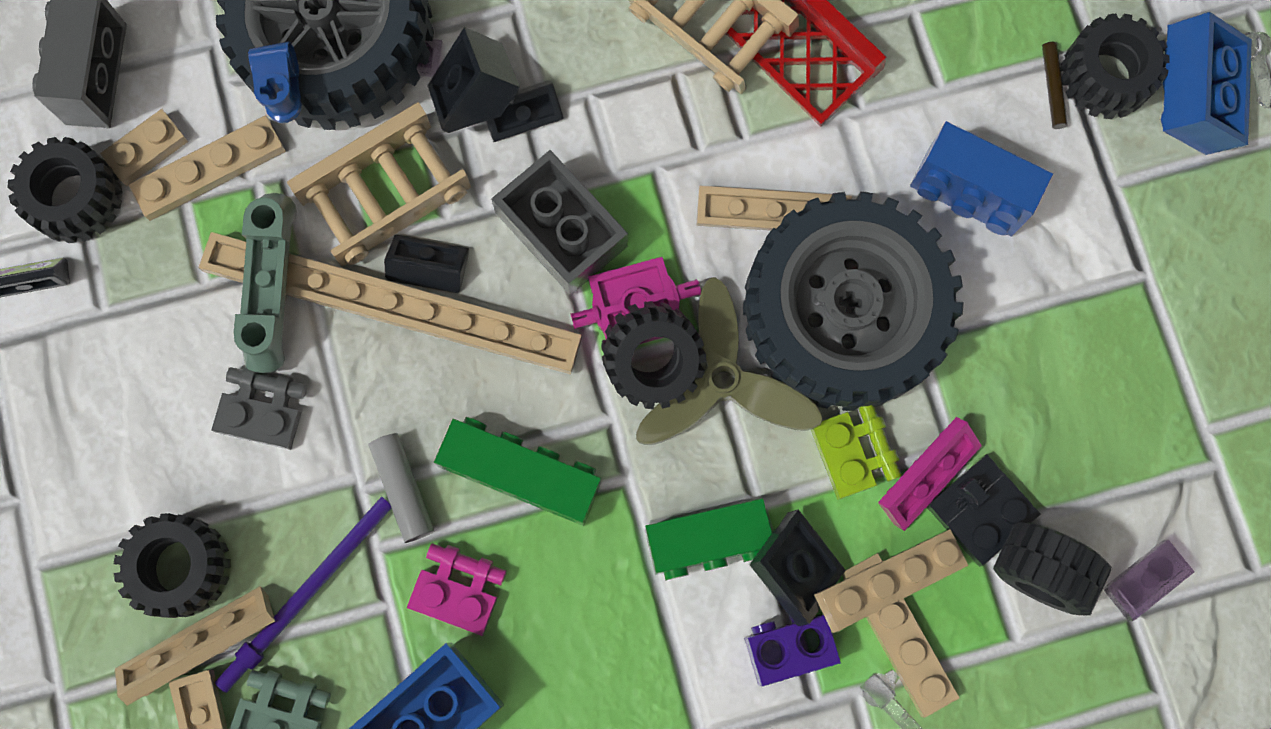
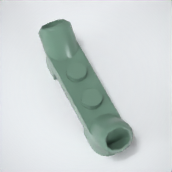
M268 193L250 202L243 216L242 236L246 238L241 310L240 314H235L233 334L234 342L243 352L246 368L259 373L274 372L285 361L282 345L291 225L296 217L297 210L295 203L290 197L279 193Z

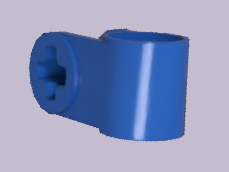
M288 41L249 49V63L253 75L256 99L262 106H265L268 116L273 121L278 123L293 121L301 112L302 103L298 80L299 65L292 43Z

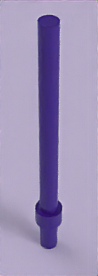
M381 496L274 615L275 622L264 627L250 643L246 641L234 654L236 659L215 681V684L222 691L227 693L248 669L253 670L264 658L262 653L392 509L387 500Z

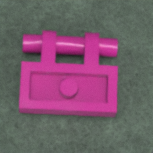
M431 543L426 558L440 563L438 572L435 575L424 570L420 571L406 608L484 636L498 599L483 592L485 585L489 581L501 586L507 570L493 566V561L482 557L480 560L460 554L459 548L450 545L444 548ZM453 569L473 575L474 578L471 586L468 587L451 581L450 577Z

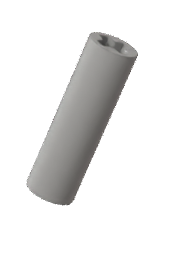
M398 433L385 435L368 444L404 542L409 543L435 532Z

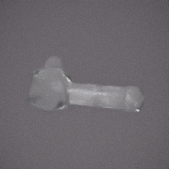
M1264 32L1244 33L1252 39L1251 70L1258 94L1257 102L1262 108H1271V78L1265 58L1271 51V38Z
M891 669L885 674L873 673L860 686L864 700L871 706L878 707L880 710L883 709L901 729H922L894 698L896 696L895 684L900 678L895 671Z

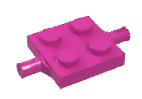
M662 256L589 276L588 281L593 295L592 308L570 313L574 329L597 323V326L604 333L605 340H607L605 330L608 325L615 326L617 322L614 317L621 312L624 316L630 313L629 306L636 304L638 308H643L644 302L653 301L655 306H660L662 302L669 304L673 310L676 308L679 310L681 299L701 295V289L697 279L675 285L667 273ZM653 337V338H649V339L643 341L641 344L646 343V342H650V341H654V340H657V339H661V338H664V337Z

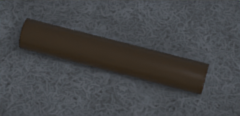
M1047 42L1042 45L1052 128L1062 129L1067 127L1068 124L1057 42Z

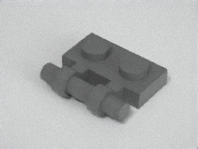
M230 367L226 374V382L238 384L240 389L237 396L222 393L211 431L291 450L302 412L287 408L290 397L304 399L307 385L294 382L293 377L279 375L278 377H272L251 371L246 367L243 370ZM256 389L274 393L272 404L253 400Z

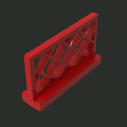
M786 0L792 5L788 7L797 14H801L807 20V32H794L790 37L783 31H780L778 34L774 32L768 40H780V58H763L757 53L752 60L821 127L869 79L875 78L884 69L887 57L828 0ZM752 7L750 11L745 10L742 15H754L755 33L758 29V15L761 14ZM811 25L819 32H811ZM731 27L726 35L741 49L747 42L746 40H749L754 33H738ZM806 39V58H784V40ZM827 39L833 45V57L810 58V40ZM837 50L845 57H837ZM833 64L832 83H810V65ZM837 64H853L862 74L853 83H837ZM771 65H780V73ZM784 65H806V83L790 84L784 78ZM806 90V99L798 91ZM810 90H832V104L820 113L810 104ZM837 90H845V91L837 98Z

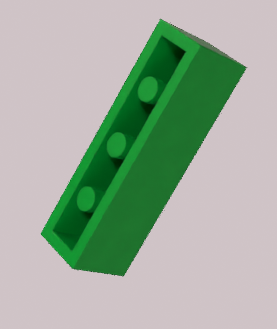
M465 417L463 422L452 419L433 462L441 469L584 526L602 483L601 478L595 476L597 469L578 461L574 462L573 467L558 461L560 454L538 446L536 452L522 446L523 439L502 431L500 437L485 431L487 428L486 424L475 419Z

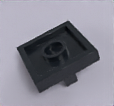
M987 454L976 461L927 506L928 510L946 530H951L958 544L979 567L984 566L1003 548L1014 524L1032 523L1041 515Z
M799 509L788 512L780 525L774 530L749 564L798 627L810 624L820 609L814 595L837 584L845 572L844 567Z

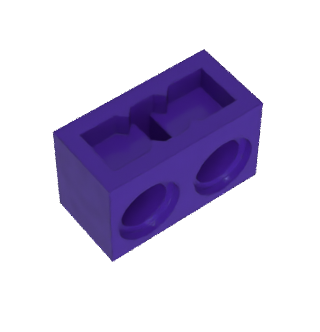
M824 615L814 616L810 624L799 627L791 617L792 624L776 628L775 621L751 627L753 635L745 637L744 640L759 686L763 687L841 663L831 629ZM809 628L816 631L820 638L818 648L811 653L806 652L800 644L801 634ZM768 640L776 641L781 647V657L774 664H767L761 657V647Z

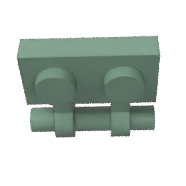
M255 670L250 672L247 686L260 689L257 701L240 698L230 729H320L322 721L308 717L307 713L311 705L326 709L331 696L330 692L317 689V684L303 681L302 684L282 679V674L269 670L267 674ZM276 694L295 700L292 712L272 706Z

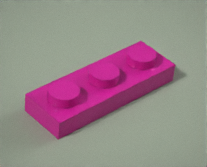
M956 417L878 502L891 522L901 530L905 531L982 446L968 422Z

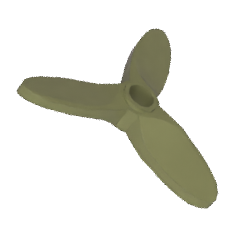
M711 277L702 288L698 313L699 333L704 343L702 349L706 353L708 365L702 379L694 380L698 387L693 393L688 389L683 393L686 399L678 403L675 398L669 401L671 407L662 409L660 404L655 406L654 410L652 409L640 423L636 432V439L643 445H655L665 442L692 427L720 401L732 400L742 409L759 419L793 430H813L821 425L822 416L817 406L811 400L790 386L767 376L744 372L737 365L739 335L732 298L722 281L716 277ZM720 372H728L733 375L735 381L729 388L722 389L714 385L713 379Z

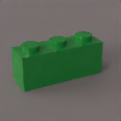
M763 498L645 525L644 528L655 575L664 573L665 581L688 576L687 568L703 564L704 571L728 566L727 558L742 555L743 562L752 561L772 534Z

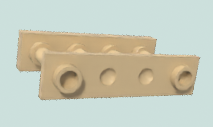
M628 0L631 4L628 9L635 17L643 23H646L648 19L712 70L715 73L713 79L728 92L734 88L740 94L746 90L744 79L739 74L774 32L778 34L780 31H783L790 37L799 27V14L781 0H734L698 43L682 29L706 0H686L671 19L654 7L659 0ZM753 7L763 15L761 18L763 23L730 63L725 65L710 52L745 10L750 11Z
M419 102L287 181L290 189L303 206L307 203H314L338 239L340 245L330 251L341 267L346 264L353 265L362 261L369 254V250L443 204H453L466 195V190L471 188L465 171L462 169L451 175L426 138V132L431 128L427 114ZM406 143L414 145L439 183L421 195H418L393 156L394 150ZM373 163L381 164L406 203L387 216L360 176L362 170ZM340 183H347L373 222L371 226L354 236L328 197L329 190Z

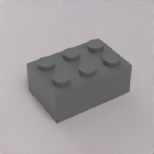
M50 0L45 6V18L47 21L45 35L39 41V55L41 57L39 70L34 75L32 81L34 97L65 125L110 128L127 24L107 0Z
M551 150L546 152L491 198L498 217L570 296L588 281L589 276L595 275L628 247V233Z

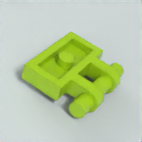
M872 405L858 408L864 422L862 424L854 426L849 413L846 412L823 420L819 427L811 430L837 500L877 486L872 471L882 468L887 482L902 477L896 463L900 461L895 449L891 450L883 430L887 428L882 416L878 417L875 407ZM869 435L877 455L870 459H866L859 438Z

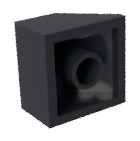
M464 27L427 87L441 129L450 133L500 117L508 104H511L516 99L520 85L503 43Z

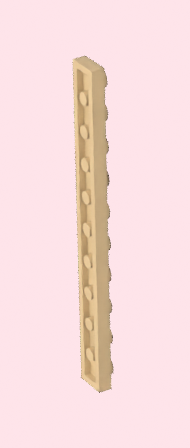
M211 232L198 268L205 273L243 283L246 241ZM289 254L286 295L572 374L582 340V335Z

